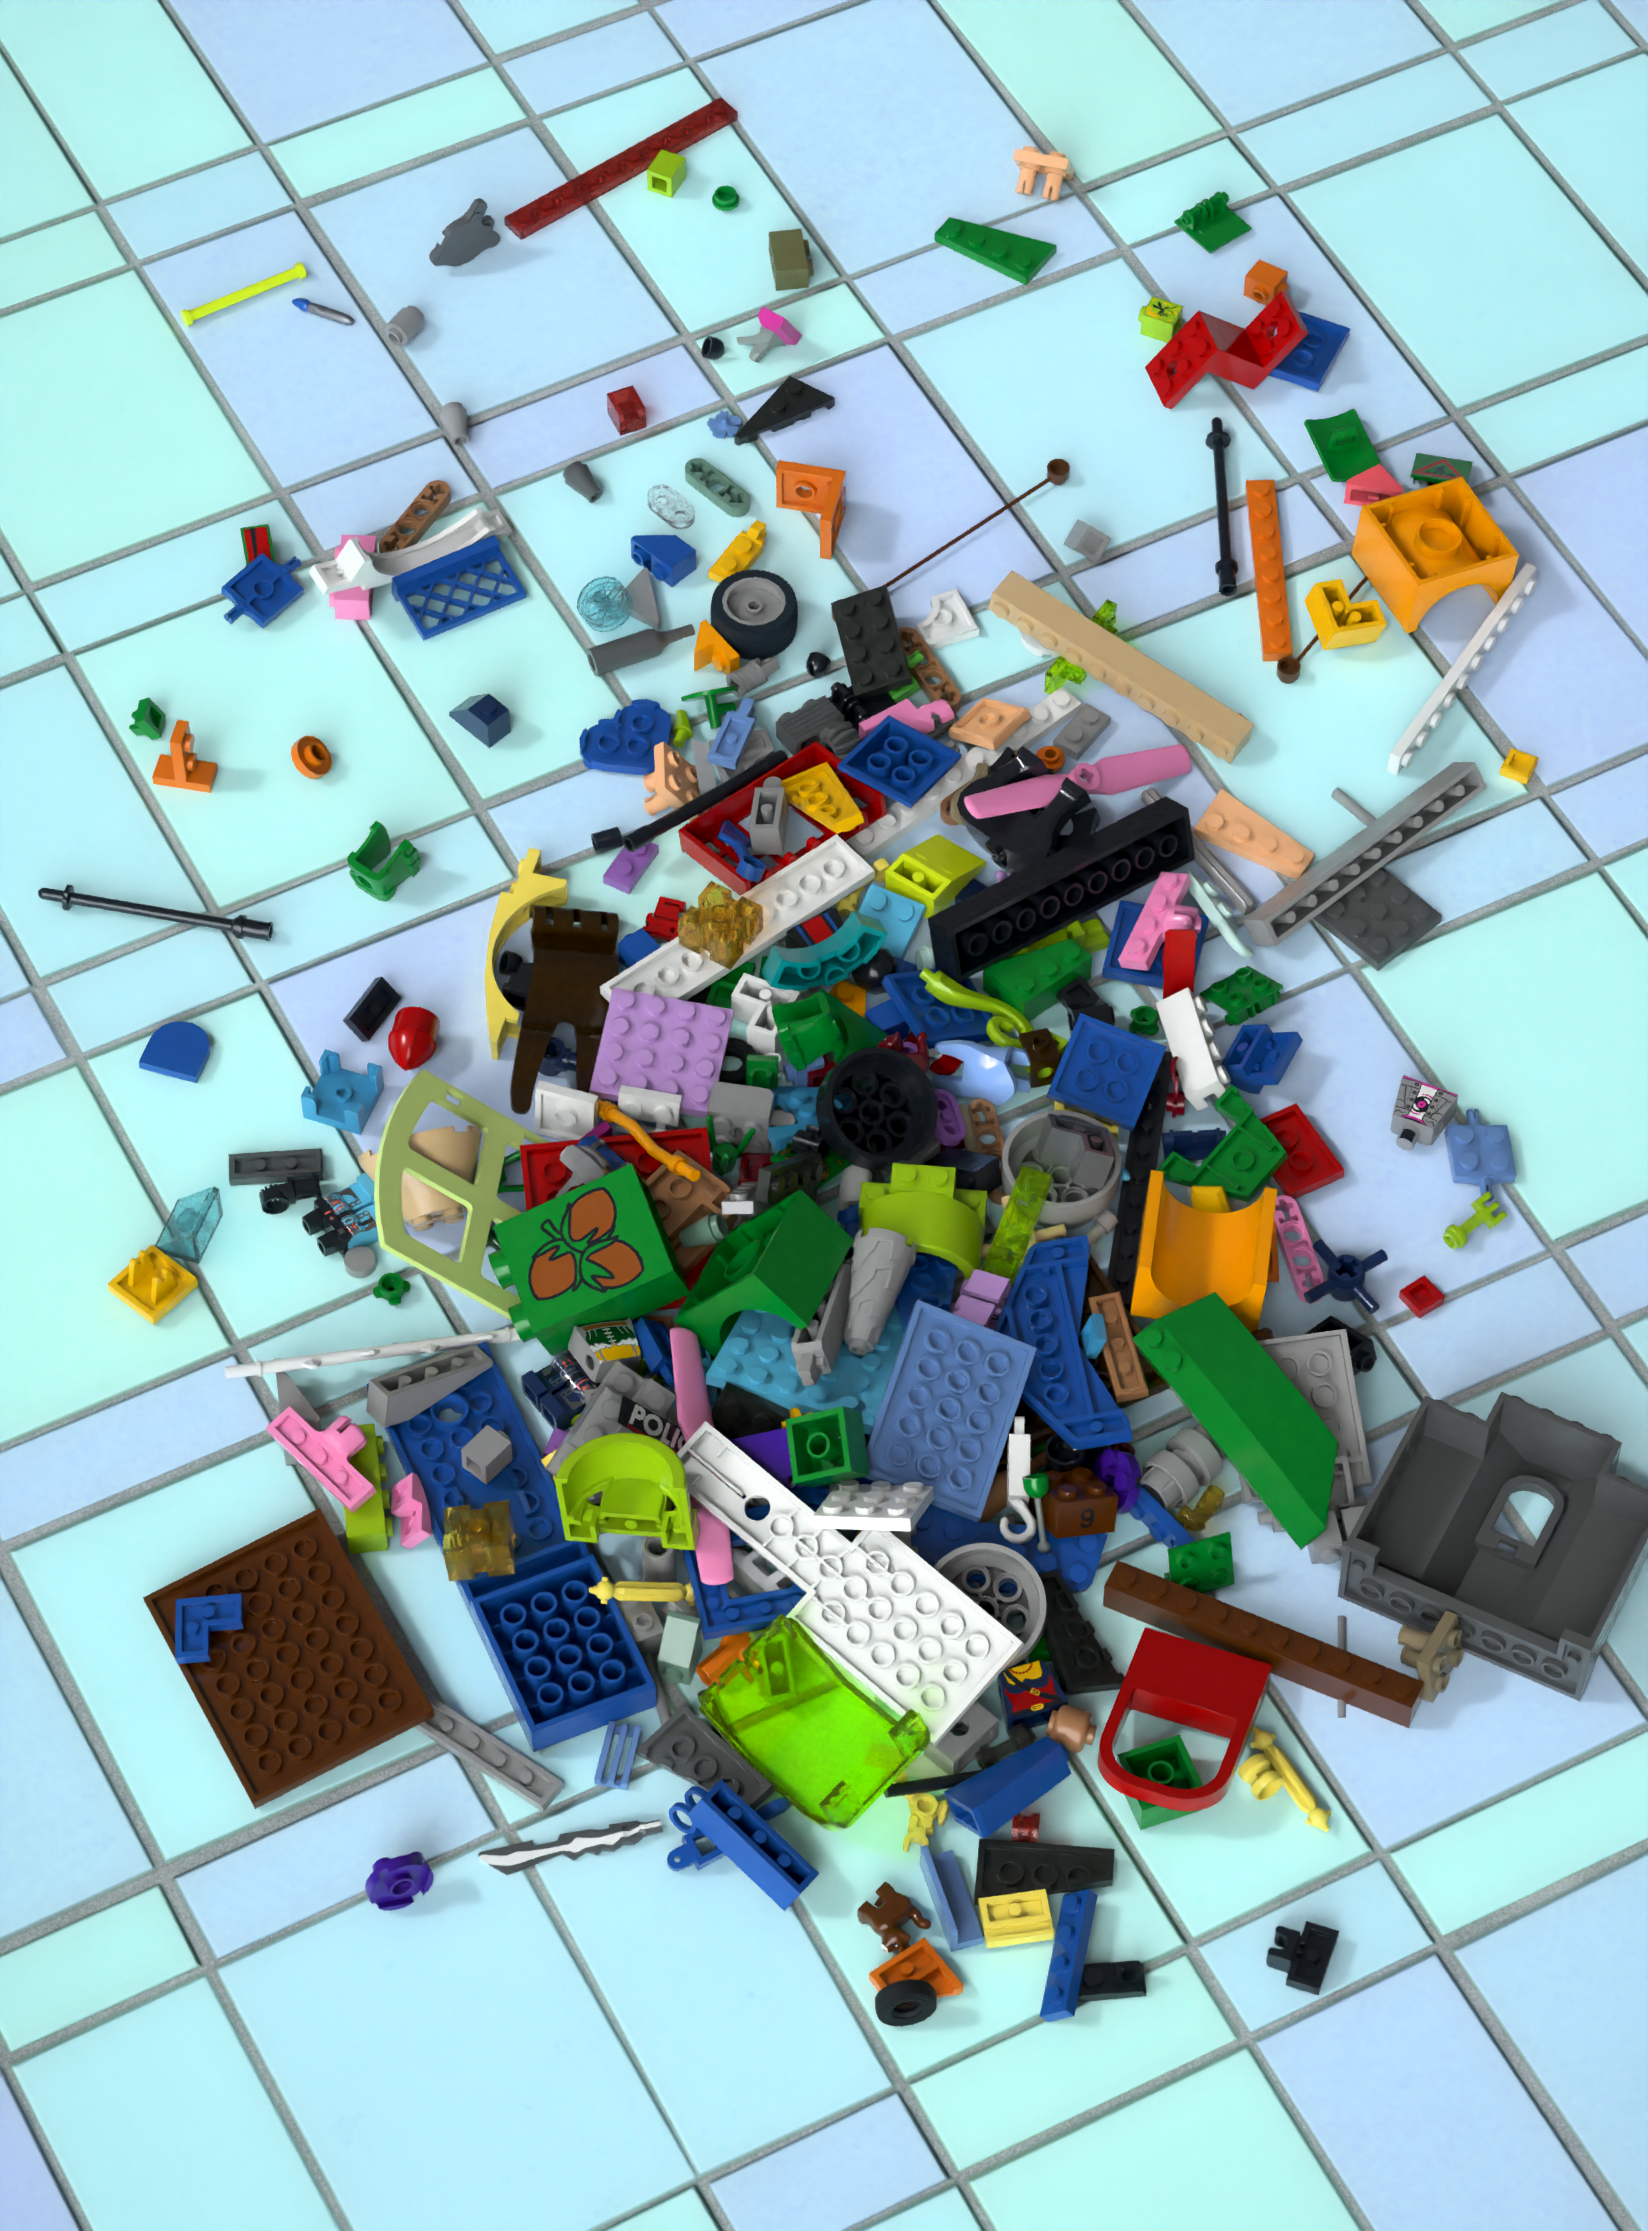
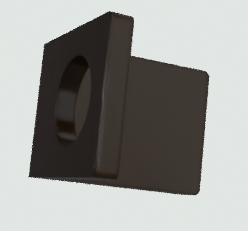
M1044 1028L1019 1034V1041L1030 1063V1087L1035 1088L1051 1084L1060 1064L1061 1055L1049 1029ZM1047 1067L1053 1069L1049 1076L1045 1078L1037 1077L1041 1069Z

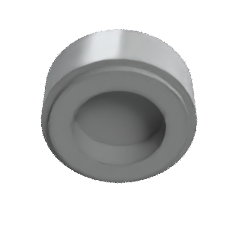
M356 1246L349 1249L344 1256L345 1270L350 1276L355 1278L370 1276L376 1269L374 1252L365 1246Z

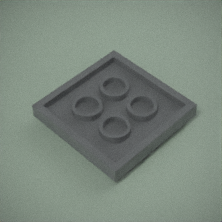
M1381 867L1313 919L1374 969L1379 971L1440 924L1442 915Z

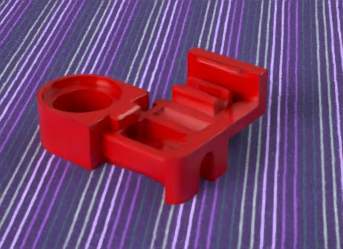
M660 896L654 914L649 913L645 919L646 926H643V929L653 939L670 942L695 926L696 923L684 921L678 917L679 913H686V902Z

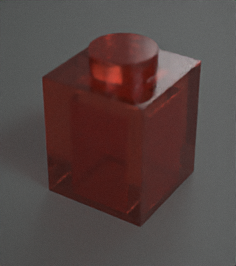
M633 385L607 393V413L620 436L646 428V408Z

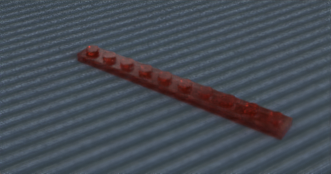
M720 97L505 216V226L520 240H523L647 171L661 149L677 154L738 120L737 111Z

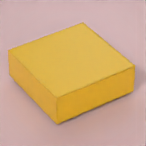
M1511 748L1500 768L1499 775L1527 785L1538 765L1539 757Z

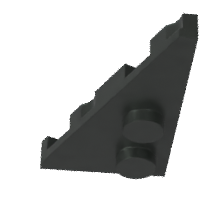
M789 376L734 436L735 444L740 446L744 443H750L758 439V434L769 429L774 433L793 425L796 421L810 418L812 411L824 406L829 410L834 407L835 398Z

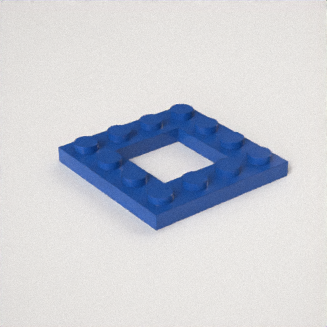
M770 1504L745 1509L746 1516L751 1520H762L769 1514ZM730 1529L731 1547L747 1545L743 1539ZM682 1550L698 1618L701 1619V1630L704 1640L791 1624L785 1617L806 1595L801 1588L791 1581L793 1587L729 1599L726 1584L708 1585L702 1583L696 1551Z

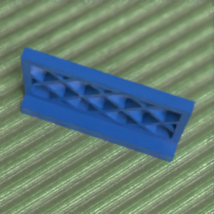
M495 535L392 578L391 594L396 602L400 601L423 641L526 598V591L500 551V543ZM498 561L502 568L500 574L484 571L486 565ZM469 573L476 575L477 578L474 585L460 582V576ZM481 577L497 581L493 591L478 587ZM503 583L513 586L516 592L505 595L498 593L500 584ZM444 584L451 586L449 595L445 596L433 592L434 587ZM456 588L471 592L468 602L452 598ZM415 594L426 597L422 607L410 604L407 598ZM475 594L490 598L489 604L484 606L473 604L472 601ZM430 599L445 603L442 613L427 609ZM449 605L465 609L464 613L458 617L446 614ZM423 616L439 619L438 624L426 630L422 624Z

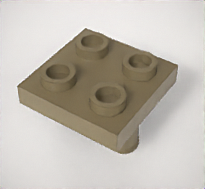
M1449 1611L1444 1612L1436 1628L1431 1633L1404 1624L1398 1634V1644L1405 1645L1400 1655V1662L1417 1668L1418 1679L1424 1682L1422 1699L1431 1703L1435 1701L1439 1692L1443 1693L1446 1690L1452 1669L1459 1667L1464 1656V1649L1461 1648L1462 1630L1459 1629L1458 1615Z

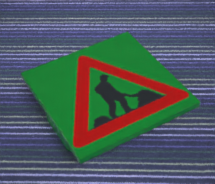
M1416 453L1410 477L1414 479L1413 484H1415V480L1442 483L1459 477H1463L1468 484L1473 462Z

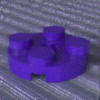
M1105 1449L1095 1462L1092 1472L1119 1496L1117 1514H1125L1134 1506L1139 1496L1140 1489L1135 1488L1136 1478H1141L1140 1466L1134 1455L1129 1452Z
M412 1852L408 1855L392 1859L384 1857L373 1864L372 1868L374 1871L365 1883V1892L372 1904L376 1903L379 1909L384 1911L397 1910L414 1903L412 1897L419 1891L424 1895L432 1886L434 1875L421 1852Z

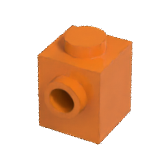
M1259 259L1245 275L1244 296L1267 306L1280 291L1288 293V272Z

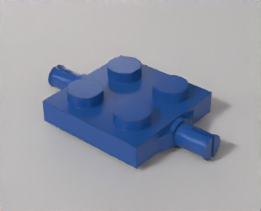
M261 553L222 586L221 593L234 604V607L224 614L225 620L227 622L229 620V624H233L240 616L245 615L264 629L303 595L304 588L291 576V573L301 566L300 560H296L297 557L292 556L282 566L271 561L266 555Z

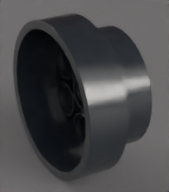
M871 1047L853 1052L826 1074L820 1084L816 1097V1116L819 1128L826 1142L841 1158L864 1169L886 1170L892 1168L893 1163L902 1164L926 1146L936 1127L938 1104L934 1088L928 1076L918 1064L898 1051L888 1048ZM856 1081L863 1085L864 1092L857 1088ZM884 1093L891 1097L892 1104L885 1100ZM834 1099L842 1104L843 1110L836 1107ZM862 1111L869 1114L871 1122L863 1117ZM890 1123L898 1127L899 1134L892 1130ZM841 1129L845 1130L849 1134L850 1140L845 1136ZM869 1141L876 1144L878 1152L871 1149Z

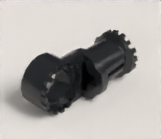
M313 1172L312 1176L297 1179L286 1177L287 1183L269 1185L270 1188L265 1186V1190L261 1189V1192H259L263 1212L271 1215L286 1211L289 1205L296 1204L297 1200L313 1197L319 1199L322 1197L317 1172Z

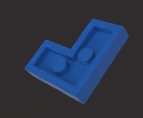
M241 1593L176 1599L175 1659L177 1664L211 1661V1632L244 1629V1599Z

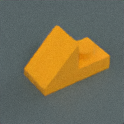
M706 620L702 621L694 650V671H698L712 662L715 668L720 672L723 671L726 676L740 669L739 654Z

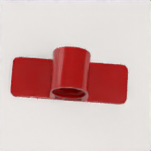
M1169 929L1165 932V947H1163L1162 951L1163 999L1187 987L1194 994L1196 932L1194 930Z

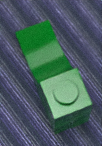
M824 989L819 991L826 995L832 1014L837 1020L844 1038L843 1047L834 1051L835 1065L855 1051L878 1047V1043L885 1039L886 1033ZM856 1081V1086L860 1090L863 1085Z

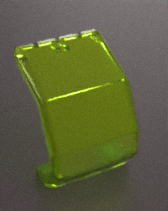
M780 1614L764 1630L768 1637L764 1639L762 1635H759L741 1653L744 1661L742 1662L737 1658L718 1677L722 1684L718 1686L716 1682H713L698 1697V1701L701 1704L699 1711L731 1748L773 1785L775 1792L781 1797H787L791 1801V1805L806 1818L827 1831L843 1830L852 1826L924 1751L930 1741V1731L921 1715L912 1709L899 1721L895 1720L841 1674L795 1619L786 1618L783 1614Z

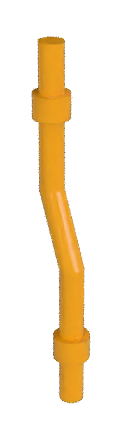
M598 1100L599 1117L607 1122H614L628 1130L647 1153L665 1164L670 1172L677 1176H684L693 1182L700 1178V1171L690 1166L688 1160L677 1154L672 1155L659 1147L635 1120L620 1112L619 1107L609 1101Z

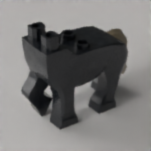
M1007 746L1001 756L990 767L987 763L979 762L976 765V772L972 780L953 795L949 812L952 819L958 824L964 825L976 843L992 855L991 859L1002 869L1008 867L1011 873L1009 876L1095 833L1101 821L1100 815L1094 807L1076 814L1092 801L1087 791L1067 777L1063 781L1057 795L1037 817L1028 810L983 819H976L972 816L965 806L964 798L966 796L1038 777L1048 771L1043 760L1023 746L1019 749L1017 755L1014 754V750ZM1071 819L1073 831L1069 835H1059Z

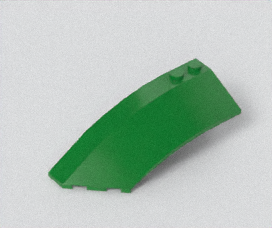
M1214 1292L1164 1315L1132 1338L1141 1355L1195 1418L1299 1549L1302 1550L1324 1533L1328 1525L1327 1513L1329 1500L1332 1497L1335 1477L1334 1466L1336 1456H1338L1339 1442L1220 1296Z

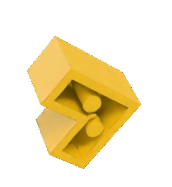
M1342 579L1315 583L1304 601L1324 651L1376 642L1387 625L1377 600L1351 604Z

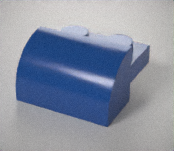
M1267 1024L1243 1025L1221 1063L1230 1076L1231 1081L1229 1083L1240 1090L1252 1094H1260L1264 1085H1278L1303 1039L1298 1032L1273 1033Z

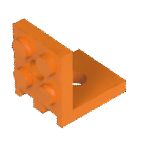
M779 460L776 467L777 507L821 514L820 558L831 560L846 511V506L843 505L846 495V487L843 486L846 471ZM802 486L807 487L810 490H805L802 488Z

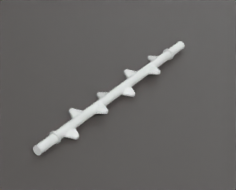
M505 1327L503 1330L405 1343L394 1342L390 1345L284 1359L275 1358L262 1362L256 1360L254 1363L225 1366L224 1370L226 1379L254 1375L262 1377V1374L307 1368L316 1369L322 1366L419 1353H435L436 1351L465 1348L487 1342V1344L502 1342L510 1344L511 1341L521 1339L515 1328L509 1329V1327Z

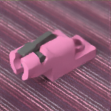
M907 698L860 722L859 737L863 741L889 715L935 740L954 725V712L943 699L923 705L917 709Z

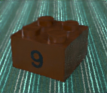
M1077 1467L1073 1471L1044 1472L1049 1477L1048 1491L1041 1498L1044 1526L1056 1539L1115 1531L1119 1496L1090 1469ZM1030 1497L1028 1508L1037 1520L1035 1499Z

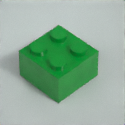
M841 1406L785 1419L793 1484L814 1488L870 1475L862 1411Z
M1180 1734L1117 1754L1118 1764L1134 1776L1178 1789H1194L1203 1786ZM1125 1795L1140 1830L1198 1812L1171 1810Z

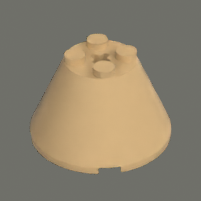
M467 1125V1131L456 1132L455 1127L451 1126L411 1135L408 1142L411 1150L473 1184L482 1140V1132L479 1127ZM368 1150L360 1155L358 1160L361 1168L375 1184L378 1152L372 1155L371 1150ZM402 1171L403 1220L407 1225L414 1226L415 1231L420 1232L433 1228V1223L445 1220L446 1224H453L464 1220L463 1213L468 1211L466 1206Z

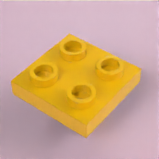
M151 1245L145 1251L141 1250L136 1259L132 1258L129 1265L107 1285L109 1292L151 1324L155 1325L198 1286V1280L154 1245Z

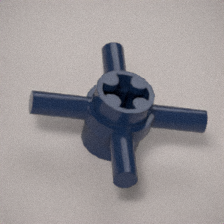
M1322 1239L1316 1241L1313 1249L1329 1268L1327 1280L1304 1293L1306 1301L1311 1304L1330 1293L1333 1298L1341 1302H1349L1357 1298L1370 1314L1375 1313L1380 1306L1363 1287L1367 1271L1388 1260L1386 1252L1380 1249L1360 1261L1352 1255L1337 1257Z

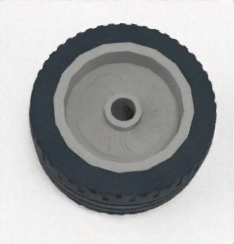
M751 569L731 574V576L723 579L714 590L710 607L711 626L739 654V658L749 660L771 658L789 647L792 640H794L798 625V605L793 588L784 578L769 571Z

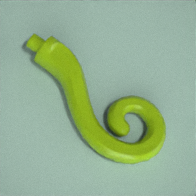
M926 967L919 975L927 983L925 989L938 1000L951 1006L981 1010L997 1015L988 1020L986 1032L998 1047L1013 1046L1023 1049L1019 1038H1010L1001 1031L1011 1033L1014 1028L1018 1034L1035 1031L1027 1018L1014 1007L994 997L961 986L941 970L934 973Z

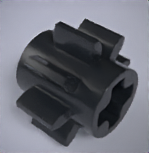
M807 1124L806 1131L798 1130L792 1140V1149L794 1152H797L796 1156L813 1151L822 1153L821 1160H824L831 1149L820 1128L811 1124Z

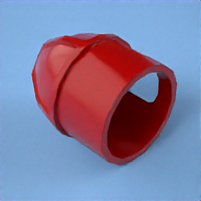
M414 1006L404 1007L397 1012L392 1030L388 1036V1050L394 1062L404 1071L420 1067L430 1060L435 1053L440 1020L434 1013Z

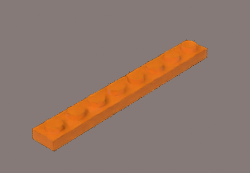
M1246 480L1245 492L1263 661H1279L1284 657H1292L1293 653L1274 480Z

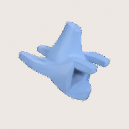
M966 1040L941 1041L935 1045L936 1052L963 1061L962 1076L933 1075L932 1077L934 1085L949 1091L951 1094L962 1097H980L1000 1106L1007 1102L1016 1091L1026 1093L1030 1091L1029 1078L1015 1075L1010 1069V1064L1030 1066L1023 1049L1013 1046L998 1047L997 1045L986 1047Z

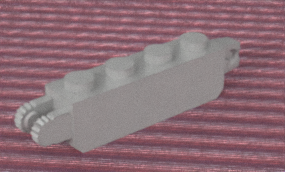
M848 1258L846 1263L839 1267L809 1325L801 1330L796 1327L791 1347L803 1386L816 1385L820 1375L833 1372L844 1338L849 1308L848 1298L852 1258Z

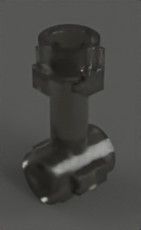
M1019 1723L1007 1732L1010 1739L991 1748L987 1743L982 1745L979 1751L975 1753V1758L980 1768L984 1770L999 1762V1759L1016 1750L1020 1751L1036 1742L1037 1737L1031 1727L1027 1728L1024 1723Z

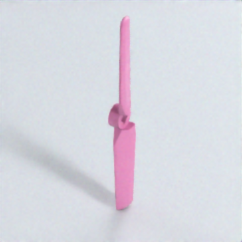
M1182 744L1105 757L1093 765L1080 763L1069 774L1041 775L966 796L964 802L967 810L976 819L1047 807L1059 792L1066 777L1087 791L1088 795H1114L1189 773L1192 766L1191 757L1187 748Z
M676 1327L670 1329L675 1395L677 1396V1417L685 1442H687L705 1421L713 1427L714 1423L707 1385L705 1384L706 1380L698 1336L689 1329ZM690 1496L691 1509H697L700 1528L695 1551L701 1581L708 1585L726 1584L734 1578L730 1528Z

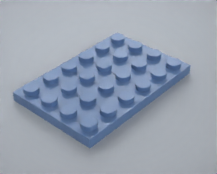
M917 1300L912 1309L866 1444L870 1475L864 1477L875 1482L888 1481L891 1485L920 1482L923 1486H933L934 1499L931 1502L932 1505L977 1523L981 1519L1037 1348Z

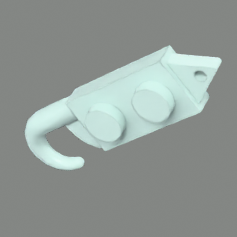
M1189 869L1185 873L1189 874L1191 880L1189 891L1211 923L1219 930L1228 945L1237 954L1245 959H1252L1254 956L1253 950L1250 946H1244L1236 935L1238 933L1236 929L1238 925L1232 918L1234 915L1232 909L1225 902L1219 900L1217 897L1219 891L1210 881L1203 882Z

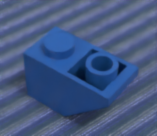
M634 535L631 538V558L639 566L647 568L656 579L664 581L670 587H674L696 570V550L676 535Z

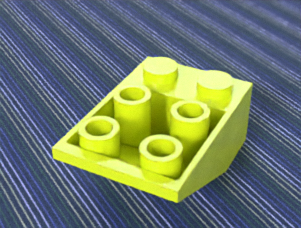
M937 834L900 855L885 872V889L926 905L927 911L924 917L928 919L947 909L955 900V896L986 866V861Z

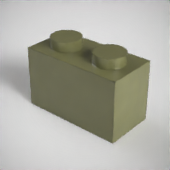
M792 229L768 232L769 256L776 291L809 288V276H813L812 259H807L806 257L810 256L808 239L803 240L802 230Z

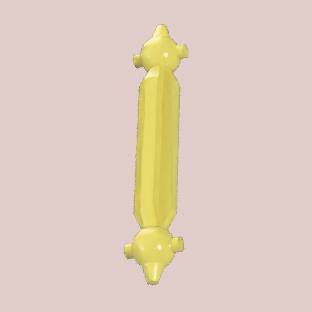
M602 1577V1581L596 1586L589 1588V1593L596 1595L601 1600V1604H607L608 1600L613 1597L619 1601L679 1602L685 1599L688 1601V1606H695L690 1581L685 1586L678 1582L618 1581L612 1584L608 1581L609 1577Z
M1254 1727L1252 1729L1254 1738L1253 1742L1250 1743L1251 1747L1263 1751L1271 1762L1270 1768L1273 1771H1277L1284 1779V1788L1299 1809L1309 1814L1308 1819L1305 1820L1306 1824L1328 1832L1330 1830L1328 1817L1331 1816V1812L1318 1808L1317 1798L1283 1751L1273 1745V1740L1276 1739L1275 1734H1270Z

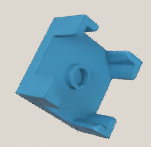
M325 1049L319 1060L321 1076L311 1093L310 1086H306L301 1094L303 1118L361 1135L384 1090L382 1066L368 1063V1076L341 1068L340 1055Z

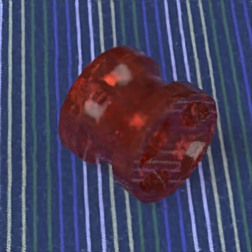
M1020 1812L1013 1817L1011 1841L1038 1843L1040 1813L1025 1816Z

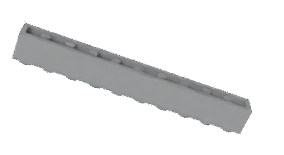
M1453 762L1242 919L1254 944L1277 946L1485 790L1487 786L1475 762Z

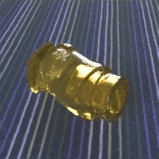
M1209 1485L1194 1510L1188 1506H1182L1176 1517L1177 1521L1185 1524L1184 1529L1197 1532L1206 1529L1205 1523L1222 1508L1225 1493L1220 1488Z

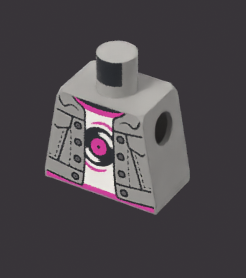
M1403 1075L1393 1110L1390 1129L1392 1133L1399 1135L1396 1140L1397 1145L1404 1150H1412L1416 1142L1427 1146L1432 1145L1454 1117L1458 1094Z

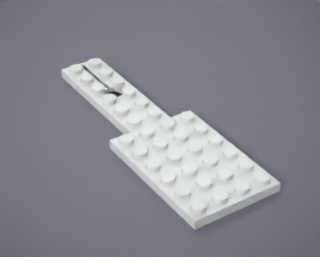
M707 1421L701 1425L676 1453L685 1468L689 1495L806 1593L785 1617L787 1621L933 1745L937 1746L1024 1647L1021 1640L890 1531L862 1530L851 1543L836 1529L813 1528V1515L815 1512ZM763 1497L767 1499L770 1503V1512L764 1519L755 1521L746 1516L745 1508L752 1498L758 1499Z

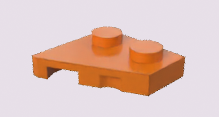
M925 1937L869 1973V1981L878 1992L887 1985L908 1979L923 1980L930 1983L935 1990L936 1998L959 1995L964 1990V1985Z

